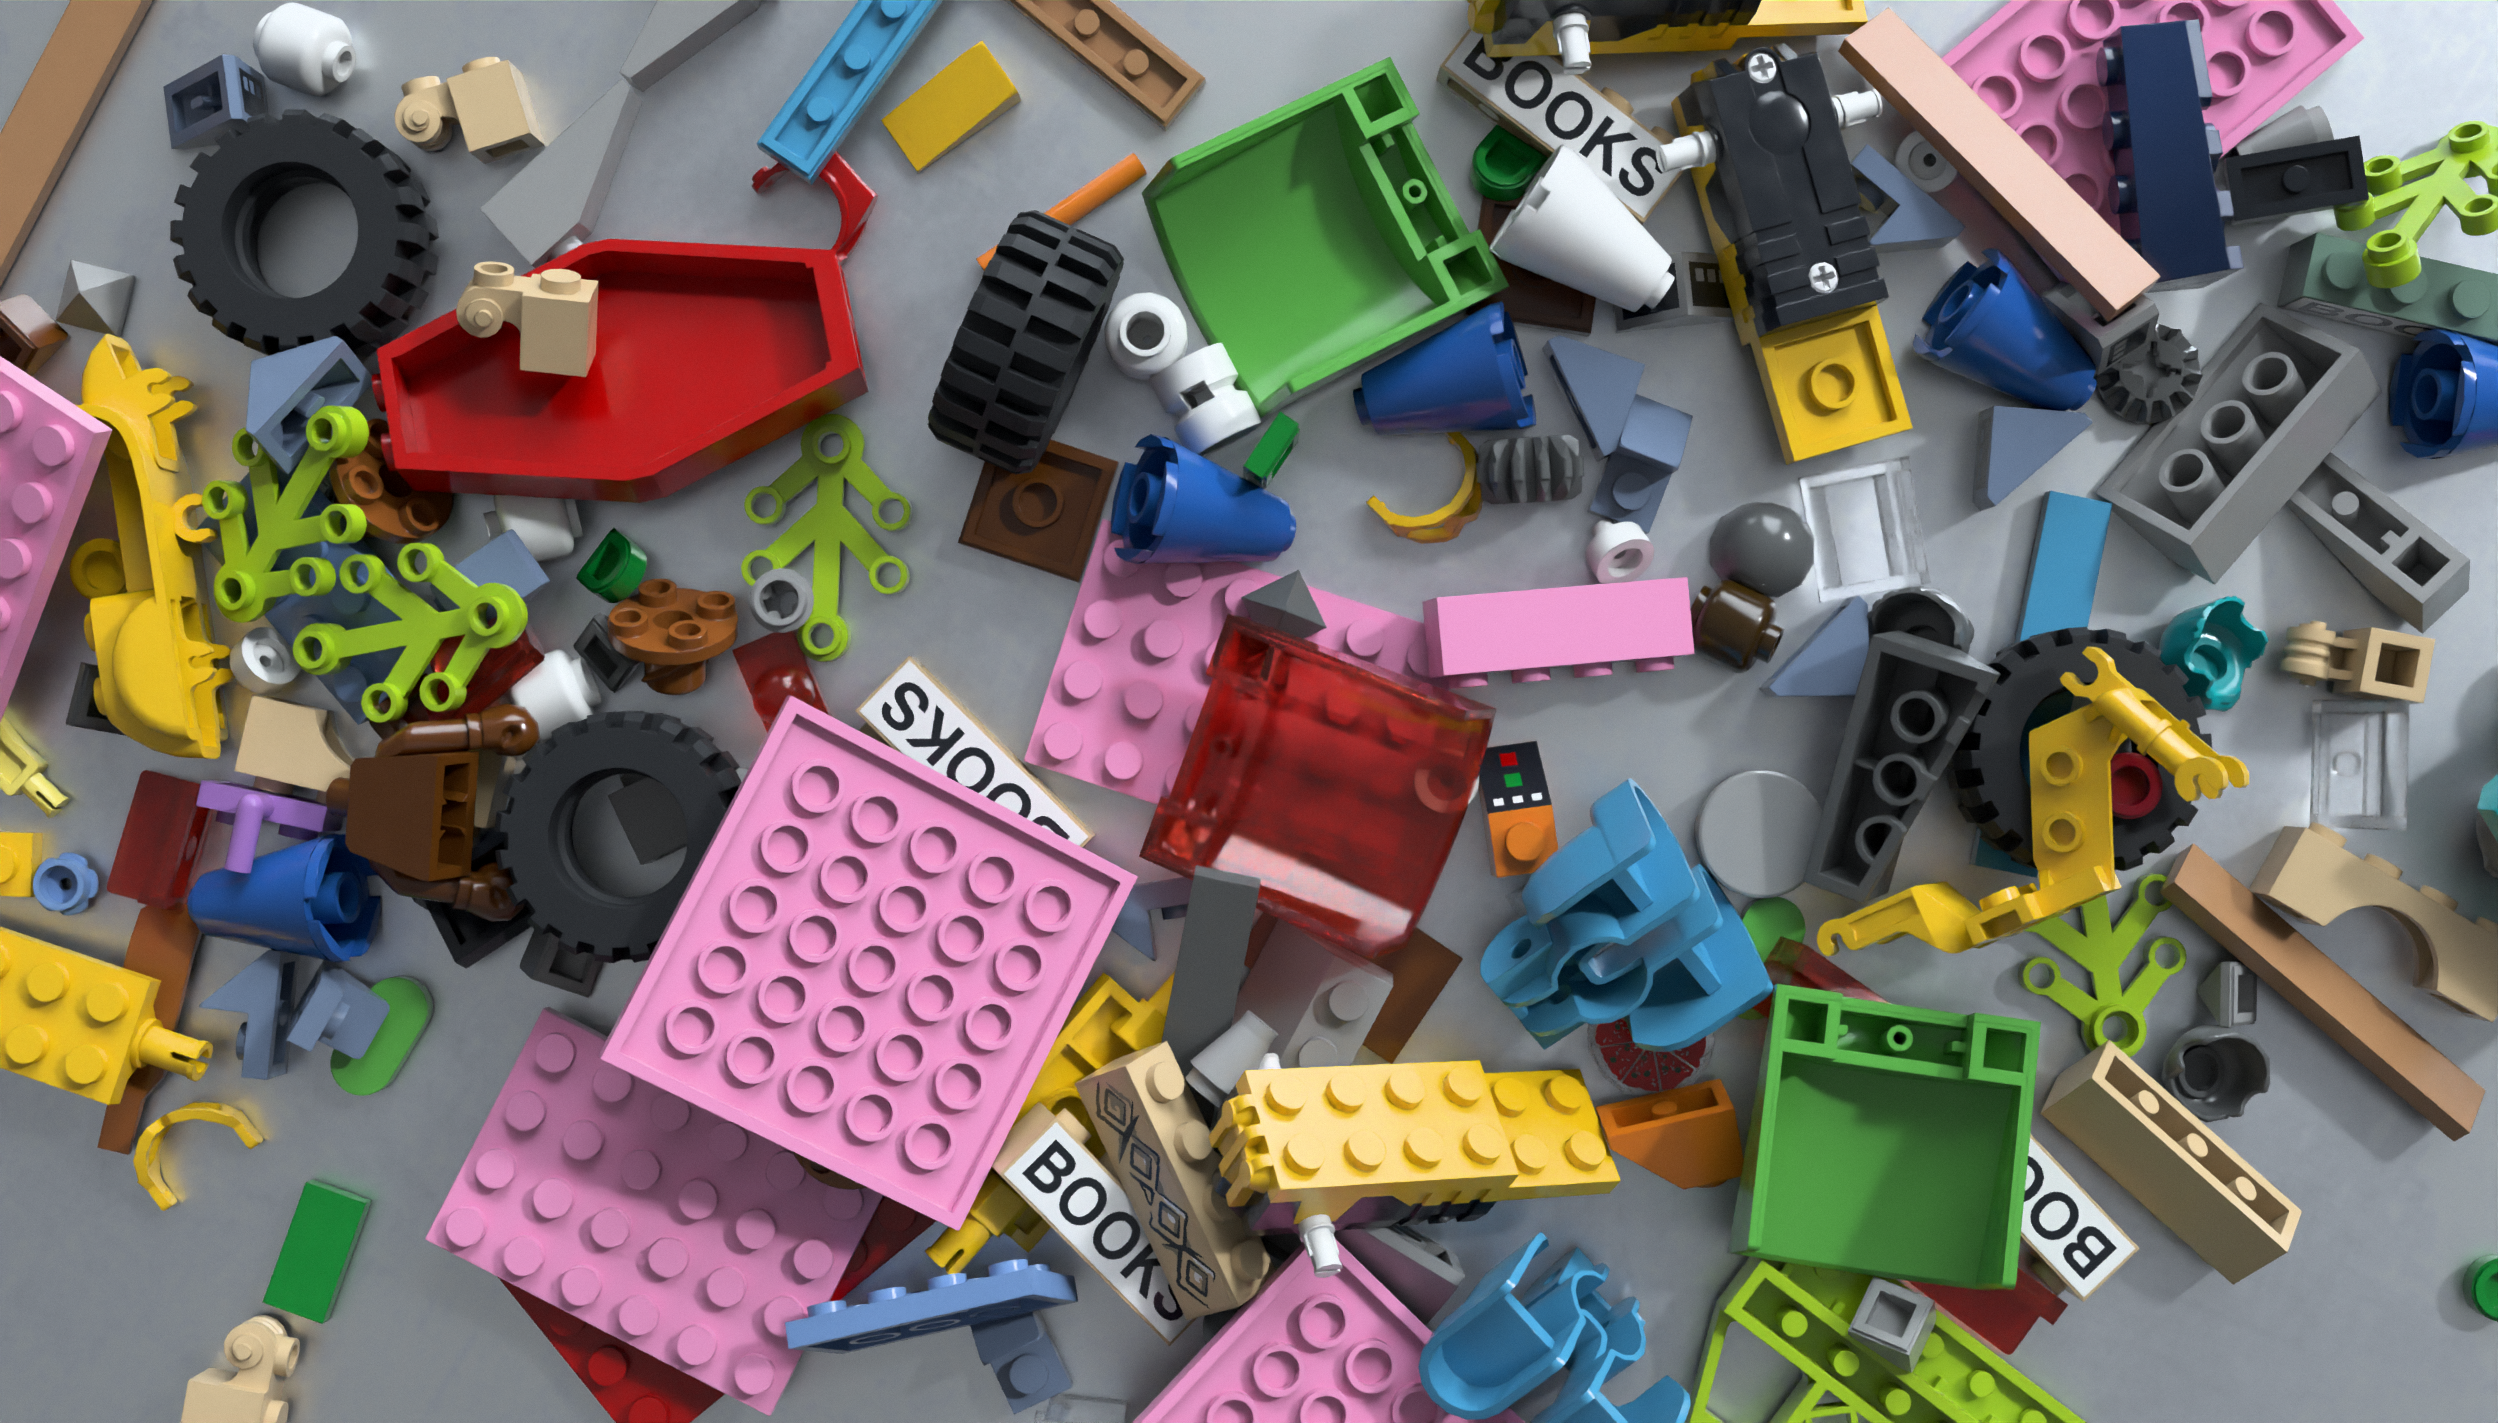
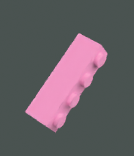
M1687 577L1437 597L1422 602L1429 678L1449 677L1450 689L1488 686L1487 673L1511 671L1512 684L1551 680L1550 668L1573 666L1574 678L1613 675L1612 663L1635 661L1636 673L1673 670V657L1694 654Z

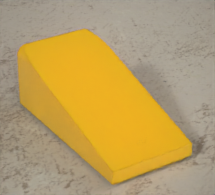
M981 40L951 62L881 121L915 170L920 173L1018 104L1021 98L1011 80Z

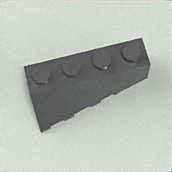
M1899 630L1872 635L1803 882L1861 903L1888 893L1904 837L2001 673L1959 649Z

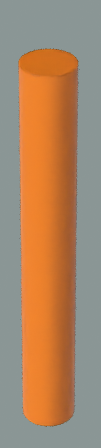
M1131 153L1043 214L1071 226L1145 176L1147 172L1137 156ZM997 245L976 258L983 271H985L989 261L995 254Z

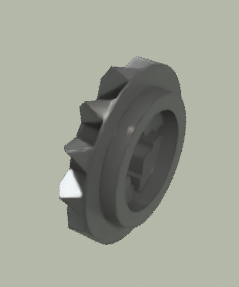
M2157 322L2151 342L2099 375L2096 374V381L2103 400L2115 413L2133 422L2151 424L2166 421L2182 412L2193 401L2203 375L2198 361V349L2193 347L2183 336L2181 329H2173ZM2150 347H2153V356H2156V366L2167 369V372H2175V375L2170 374L2168 377L2159 378L2154 383L2153 389L2149 392V398H2146L2147 387H2143V377L2133 374L2132 371L2122 370V368L2129 369L2131 366L2141 365L2146 355L2150 352Z

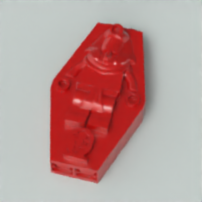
M604 239L582 244L521 275L522 277H531L532 274L541 275L543 271L549 269H566L579 273L581 279L598 281L596 354L586 377L520 370L521 333L515 325L504 321L496 334L480 338L469 334L462 328L457 320L456 309L376 349L380 373L373 374L371 378L377 406L382 413H387L389 432L381 434V446L385 462L391 472L398 471L414 491L632 503L665 498L869 392L846 278L836 250L628 239Z

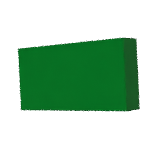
M1281 411L1243 465V476L1245 479L1261 488L1268 487L1298 443L1300 429L1297 422Z
M314 1179L307 1181L262 1303L321 1324L327 1322L330 1319L372 1200Z

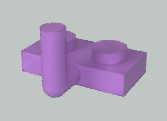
M201 780L196 806L218 810L215 821L233 825L224 869L240 873H251L262 820L280 823L279 835L310 841L318 838L319 832L341 831L344 818L343 816L332 815L328 811L326 804L317 802L316 799L271 792L226 780Z

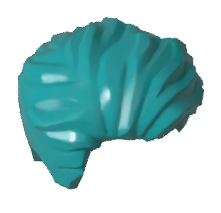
M2236 596L2220 598L2177 614L2166 627L2159 641L2161 662L2165 665L2176 664L2189 679L2182 686L2188 697L2199 696L2205 710L2213 709L2226 712L2240 699L2245 669L2251 668L2252 661L2264 654L2266 644L2269 641L2265 631L2258 630L2245 619L2242 613L2245 602Z

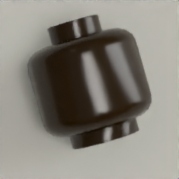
M1731 580L1720 581L1713 589L1704 586L1690 609L1694 653L1736 673L1747 672L1757 659L1769 663L1784 633V628L1774 624L1777 617L1775 601Z

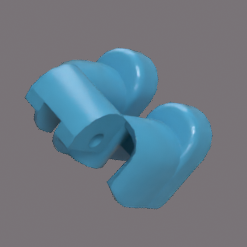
M1631 778L1596 800L1590 808L1592 826L1554 852L1530 876L1521 894L1527 915L1511 922L1499 932L1486 948L1480 962V975L1504 1005L1508 1006L1544 1050L1585 1023L1591 1025L1612 1023L1624 1017L1632 1040L1638 1048L1655 1052H1671L1689 1047L1713 1033L1738 1015L1743 1014L1766 999L1773 990L1772 981L1756 946L1733 904L1702 865L1698 864L1690 869L1686 857L1670 827L1646 793ZM1610 942L1615 943L1606 950L1602 951L1601 953L1593 957L1601 948H1603Z
M1542 1232L1488 1271L1469 1294L1464 1304L1444 1318L1433 1331L1421 1353L1418 1366L1421 1383L1432 1401L1447 1413L1466 1420L1487 1419L1501 1413L1558 1372L1563 1366L1569 1373L1555 1401L1536 1415L1530 1423H1685L1691 1406L1688 1392L1668 1375L1634 1401L1621 1406L1610 1403L1599 1391L1603 1384L1644 1355L1646 1346L1643 1329L1646 1322L1637 1313L1640 1306L1639 1300L1631 1296L1611 1307L1596 1291V1288L1603 1284L1609 1275L1610 1269L1606 1264L1600 1263L1594 1266L1582 1251L1576 1247L1547 1269L1525 1292L1520 1301L1511 1294L1510 1291L1518 1284L1530 1261L1549 1246L1548 1239Z

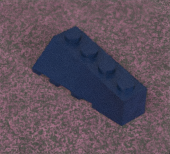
M2199 19L2120 26L2103 41V47L2099 48L2096 60L2098 81L2102 87L2107 86L2109 111L2105 112L2102 123L2103 141L2108 151L2113 150L2115 175L2111 176L2108 187L2110 209L2114 215L2119 214L2121 237L2161 276L2146 293L2204 288L2243 269L2244 266L2240 246L2227 247L2225 241V221L2231 220L2234 217L2230 190L2220 191L2215 186L2213 174L2217 170L2219 158L2223 151L2219 130H2216L2212 123H2204L2202 110H2207L2210 107L2213 96Z

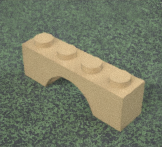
M252 696L234 771L256 776L253 787L289 795L293 794L294 785L318 790L316 801L326 804V793L330 783L339 777L350 779V765L355 758L348 752L340 739L333 710L276 697ZM468 750L479 752L473 837H479L481 828H495L497 811L505 810L508 796L502 792L510 775L514 774L517 757L496 755L493 750Z
M2311 822L2308 828L2283 827L2248 890L2260 900L2297 921L2310 925L2324 927L2342 913L2362 906H2373L2384 911L2401 926L2410 941L2414 956L2413 986L2466 1017L2494 1022L2498 1015L2497 923L2483 917H2478L2475 923L2457 914L2454 912L2459 904L2456 900L2426 885H2422L2419 891L2399 881L2403 873L2400 868L2380 857L2367 853L2364 860L2343 849L2347 839L2328 827L2315 822Z

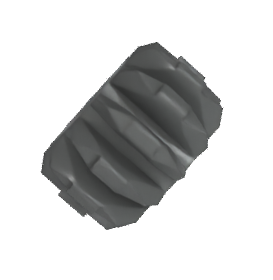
M1570 435L1487 440L1479 446L1478 463H1476L1477 483H1480L1482 499L1490 504H1512L1575 498L1582 492V476H1584V458L1580 453L1579 440Z

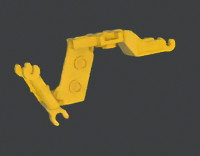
M2087 646L2082 654L2096 664L2098 668L2097 679L2092 684L2085 685L2074 673L2065 672L2060 677V681L2075 696L2088 697L2093 703L2029 732L2033 860L2039 873L2040 890H2037L2034 882L2019 888L2012 886L1980 899L1978 901L1982 909L1980 911L1947 881L1917 885L1843 918L1825 922L1817 933L1818 947L1823 955L1834 956L1840 951L1837 942L1838 934L1841 935L1842 941L1850 950L1856 951L1863 950L1874 943L1879 945L1888 944L1911 934L1944 952L1957 954L1972 948H1984L2001 939L2022 933L2024 929L2048 919L2067 914L2071 909L2121 889L2122 887L2114 871L2110 761L2120 744L2127 738H2130L2138 745L2137 750L2143 756L2148 753L2175 777L2174 784L2178 794L2187 802L2198 801L2201 793L2208 799L2221 798L2223 790L2229 785L2228 780L2236 788H2246L2249 784V771L2245 764L2236 757L2219 755L2189 729L2191 725L2186 720L2182 719L2179 721L2146 691L2134 687L2117 672L2114 660L2101 648Z

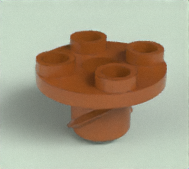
M373 418L367 421L369 437L364 450L354 458H335L329 468L331 484L336 495L334 504H353L364 512L367 527L362 538L378 537L395 544L425 541L447 522L452 510L453 495L447 492L414 491L398 471L391 472L385 462L381 446V434L389 432L388 422L380 418Z
M668 579L647 580L638 586V594L623 600L612 609L607 619L608 638L611 645L618 652L631 659L644 662L645 676L641 681L646 683L652 690L665 695L691 693L705 682L706 664L709 663L708 659L729 649L738 637V614L735 609V598L725 591L705 592L695 589L677 588V585Z

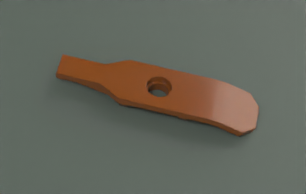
M160 898L140 910L129 942L123 968L161 980L153 1004L155 1017L162 1022L163 1028L176 1032L193 960L202 932L198 929L196 923L191 920L187 904ZM150 1064L143 1068L138 1067L127 1081L120 1104L107 1105L97 1148L127 1155L131 1154L146 1098L166 1077L168 1070Z

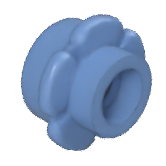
M62 853L59 858H48L39 866L33 879V891L35 897L45 909L49 911L58 910L62 915L66 916L76 915L84 911L88 907L89 898H93L97 894L99 887L97 873L87 867L88 862L83 856L76 853ZM65 878H69L72 882V887L69 890H65L62 887V881Z

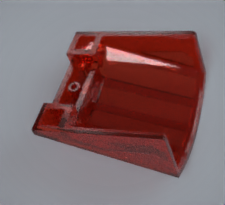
M1228 613L1205 674L1213 679L1171 794L1160 797L1139 857L1190 880L1194 878L1196 865L1261 878L1256 909L1365 957L1373 959L1406 948L1431 898L1461 827L1483 763L1497 708L1236 614Z

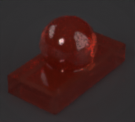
M527 621L524 631L513 644L504 648H490L466 686L464 703L453 711L435 712L425 707L429 720L463 719L464 714H478L484 711L543 662L545 655L533 626ZM465 635L444 639L430 661L433 673L446 670ZM442 680L437 687V695L445 703L449 697V688Z
M796 630L786 633L773 632L732 650L751 694L754 710L761 718L767 733L787 695H791L832 717L808 658L800 649Z

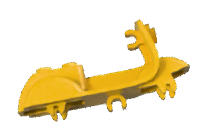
M107 333L90 353L82 373V405H76L112 429L104 455L109 469L127 593L92 598L90 601V613L86 614L84 619L86 641L90 649L96 652L99 677L95 679L93 687L95 703L99 712L102 715H107L112 725L127 737L153 751L175 757L218 759L221 753L220 741H226L229 735L223 685L235 679L231 669H220L219 659L224 660L230 657L232 648L227 645L216 644L201 546L203 543H209L218 538L217 530L210 528L196 530L199 527L196 508L203 507L202 495L193 493L191 477L182 449L178 444L177 433L174 427V423L190 416L197 410V406L193 402L180 400L176 403L174 398L176 392H186L194 386V383L182 376L172 377L170 373L159 368L142 371L128 342Z

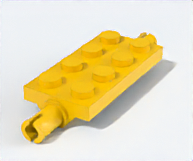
M0 926V1068L107 1105L120 1104L130 1076L138 1067L143 1068L147 1064L185 1076L187 1079L195 1082L200 1080L204 1076L209 1064L196 1059H199L200 1056L211 1058L213 1045L211 1042L200 1041L163 1028L162 1022L155 1017L153 1007L161 980Z
M1175 971L1148 1001L1141 998L1139 1002L1103 972L1071 1008L1011 1129L1039 1101L1055 1117L1065 1108L1092 1135L1083 1145L1099 1160L1107 1151L1075 1083L1116 1058L1162 1042ZM991 1167L960 1230L957 1231L948 1226L933 1245L925 1250V1253L941 1268L944 1267L948 1274H956L965 1268L993 1235L1000 1238L1004 1233L1029 1253L1051 1226Z

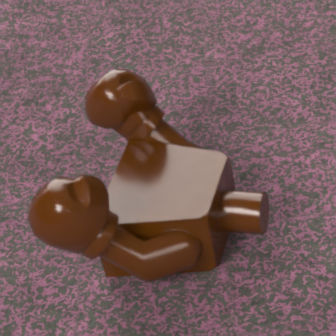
M506 703L491 707L478 714H464L463 719L416 721L381 740L378 743L375 756L354 759L350 765V779L336 778L327 789L326 806L328 811L332 815L347 817L345 844L349 851L367 858L370 868L400 896L450 903L452 909L465 910L470 914L491 922L511 920L524 909L525 904L514 906L505 890L509 886L514 885L509 869L498 870L497 863H487L477 871H471L479 752L468 750H493L496 755L522 756L537 744L540 739L538 722L525 707Z

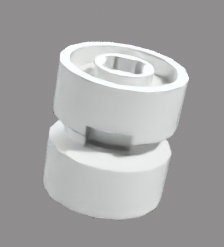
M1216 343L1174 362L1149 379L1165 413L1177 414L1179 417L1174 430L1182 446L1202 457L1230 445L1263 424L1247 391L1235 390L1233 384L1238 377V373L1222 343ZM1209 388L1214 398L1198 406L1194 395Z

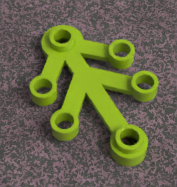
M2468 121L2453 127L2439 141L2436 149L2400 162L2399 158L2393 155L2373 157L2364 162L2369 200L2365 204L2333 209L2339 229L2343 231H2357L2370 226L2377 219L2408 208L2393 229L2384 230L2371 236L2366 243L2367 248L2362 254L2367 282L2377 288H2394L2413 281L2421 273L2422 267L2416 243L2445 204L2460 219L2462 232L2467 235L2481 236L2498 229V127L2488 125L2483 121ZM2436 171L2434 175L2401 187L2404 182ZM2482 176L2486 180L2489 194L2477 195L2463 179Z
M329 405L320 408L310 417L306 426V437L310 445L281 496L277 469L273 461L259 445L256 456L254 455L252 450L254 440L247 433L246 427L240 429L234 435L232 453L239 464L249 467L259 535L251 549L244 518L249 502L245 487L237 481L216 480L210 482L202 494V505L205 512L211 518L219 519L225 564L216 575L214 597L219 610L229 620L238 623L253 622L260 619L273 608L277 597L294 594L304 597L324 596L333 589L336 581L335 569L331 562L323 557L299 558L292 564L290 570L271 572V569L282 550L327 541L334 544L356 543L364 536L367 527L365 514L358 506L353 504H332L326 507L319 516L300 519L334 459L354 458L366 447L369 437L368 424L364 415L356 408ZM224 492H226L228 496V505L226 509L223 505ZM342 515L345 516L347 522L344 533L340 529V518ZM311 568L314 569L316 575L313 586L309 579Z
M826 414L813 420L805 428L800 443L802 456L771 485L752 489L746 496L744 507L747 516L755 523L763 526L774 525L783 518L786 511V503L818 478L817 504L766 550L750 552L744 558L741 565V573L744 580L753 586L756 580L752 576L751 568L757 559L768 558L773 565V569L785 568L815 541L812 586L814 605L808 620L798 628L797 639L802 652L812 660L819 662H833L840 659L848 651L851 644L850 627L838 615L841 542L869 571L870 583L878 592L885 595H896L907 587L910 578L906 564L896 557L889 556L843 506L844 480L846 479L873 506V519L884 530L890 532L901 531L909 525L913 516L910 502L901 494L891 492L862 460L865 451V440L860 428L845 416ZM830 434L840 435L843 440L842 451L834 457H826L821 451L822 440ZM770 494L776 501V509L771 516L761 518L755 512V502L758 497ZM891 500L901 502L904 508L902 519L894 524L884 522L881 515L883 505ZM886 564H895L901 572L900 580L895 586L886 588L880 584L878 572ZM820 624L829 625L834 633L832 643L826 648H818L812 642V631Z
M410 543L403 547L398 555L397 564L401 575L411 582H431L460 607V609L438 612L388 574L385 565L378 557L367 554H354L347 557L340 567L339 577L344 588L351 593L370 594L403 620L345 630L344 627L335 623L310 624L304 627L294 640L293 655L299 666L307 673L312 675H331L344 671L349 666L353 656L406 646L384 683L369 686L364 691L361 700L362 710L371 721L378 723L399 720L406 713L408 696L444 639L465 635L446 670L427 675L420 685V698L425 707L435 712L453 711L464 703L466 686L490 648L507 647L513 644L524 631L528 621V611L520 595L510 586L501 583H486L477 586L448 564L437 546L431 543ZM420 551L427 558V567L422 574L418 572L415 566V559ZM362 563L367 566L369 571L368 580L364 585L359 582L357 577L358 568ZM490 604L497 611V621L493 627L488 625L486 619L487 608ZM315 639H318L322 646V653L318 660L313 650ZM442 680L449 688V697L445 703L437 695V687ZM383 692H386L391 700V706L387 713H384L379 705V698Z
M2150 873L2137 879L2132 890L2134 900L2113 929H2111L2106 895L2080 906L2084 935L2059 917L2048 919L2024 929L2027 932L2037 933L2091 973L2094 998L2063 979L2058 965L2047 957H2028L2021 963L2018 969V981L2026 991L2037 995H2046L2081 1021L2082 1039L2091 1052L2108 1040L2103 1034L2102 1027L2108 1018L2115 1016L2120 1020L2122 1030L2117 1038L2110 1041L2129 1058L2136 1054L2142 1047L2147 1034V1025L2142 1014L2168 976L2179 972L2186 963V950L2180 941L2166 936L2154 937L2144 946L2142 955L2145 963L2144 967L2122 993L2118 972L2119 967L2157 914L2169 909L2173 905L2164 896L2155 905L2150 904L2145 898L2146 886L2153 881H2158L2163 886L2167 878L2164 875ZM2169 944L2174 951V959L2170 965L2162 968L2155 960V952L2159 946ZM2042 963L2048 968L2049 979L2045 985L2035 987L2029 979V973L2035 965Z

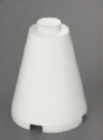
M1564 144L1560 145L1525 190L1526 194L1517 208L1511 210L1494 237L1489 250L1501 260L1629 311L1636 312L1643 304L1653 309L1664 297L1675 279L1673 275L1667 272L1672 258L1574 150L1572 151Z

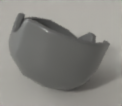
M1752 502L1739 506L1721 517L1710 538L1711 565L1721 581H1734L1769 598L1781 597L1801 586L1814 564L1815 538L1809 524L1802 520V515L1791 508L1772 502Z
M2200 1025L2178 1038L2163 1060L2161 1075L2163 1087L2194 1116L2204 1122L2223 1120L2229 1117H2241L2244 1114L2245 1105L2255 1094L2268 1091L2270 1085V1058L2257 1040L2230 1027Z

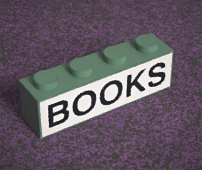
M2315 233L2290 246L2277 307L2414 338L2420 332L2439 329L2456 332L2498 346V274L2419 256L2422 270L2417 278L2399 287L2377 288L2367 282L2362 254L2367 248L2364 243Z

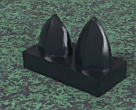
M2360 135L2228 157L2223 161L2226 190H2230L2234 217L2231 219L2232 225L2365 204L2369 200Z

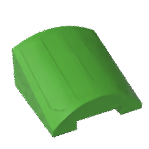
M1391 57L1172 157L1142 192L1158 242L1192 317L1208 346L1216 343L1223 344L1238 373V377L1233 385L1237 390L1247 391L1260 418L1273 413L1509 287L1493 253L1489 250L1490 248L1481 230L1478 229L1469 233L1412 121L1420 113Z
M1783 984L1774 985L1727 1253L1836 1271L1983 1291L2014 1290L2017 1279L2041 1022L1982 1013L1965 1015L1843 997V993Z

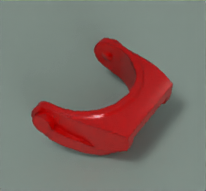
M836 151L819 174V177L829 184L838 199L841 212V228L839 237L830 250H836L840 264L843 266L857 247L866 229L868 218L873 211L878 195L865 184ZM777 163L771 169L764 166L753 175L752 181L754 183L752 188L757 194H761L790 170L780 163Z

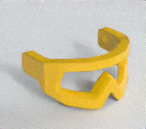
M1460 432L1444 433L1449 443L1455 445L1463 453L1466 469L1462 485L1449 504L1434 513L1410 517L1390 512L1386 508V504L1379 501L1374 495L1366 501L1372 512L1397 537L1401 536L1421 544L1447 542L1457 538L1466 523L1477 519L1483 505L1476 471V463H1478L1479 456L1475 447Z
M195 1101L163 1115L144 1130L138 1139L133 1160L138 1178L137 1183L150 1193L161 1210L166 1211L177 1203L176 1197L164 1183L160 1173L159 1152L167 1133L177 1122L198 1119L215 1122L233 1128L249 1149H253L263 1142V1138L242 1110L238 1111L234 1107L221 1102Z

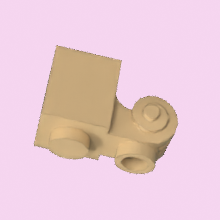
M498 57L476 59L462 67V74L446 78L447 82L440 83L437 76H425L410 80L401 86L404 98L397 105L395 111V126L403 137L420 149L436 151L445 147L453 133L452 125H461L469 152L484 164L545 146L523 73L508 59L500 61Z
M481 262L474 266V277L458 300L456 308L457 320L465 331L480 338L496 334L504 321L515 325L521 333L520 370L586 377L596 354L598 281L581 279L579 273L566 269H549L543 271L541 275L532 274L531 277L514 276V267L509 264Z
M2311 621L2310 624L2303 623L2299 624V627L2287 628L2285 638L2288 640V645L2283 648L2284 659L2281 660L2279 671L2290 673L2289 677L2300 680V685L2315 687L2316 681L2328 680L2334 681L2332 693L2395 705L2424 703L2436 639L2374 627L2344 630L2343 638L2335 637L2336 632L2326 630L2327 623Z
M267 1315L255 1316L234 1327L225 1339L224 1353L227 1360L233 1366L240 1368L239 1371L233 1372L208 1368L189 1379L181 1423H286L289 1408L287 1402L281 1401L285 1382L282 1380V1376L290 1377L294 1372L300 1351L299 1339L288 1337L284 1326L277 1319Z

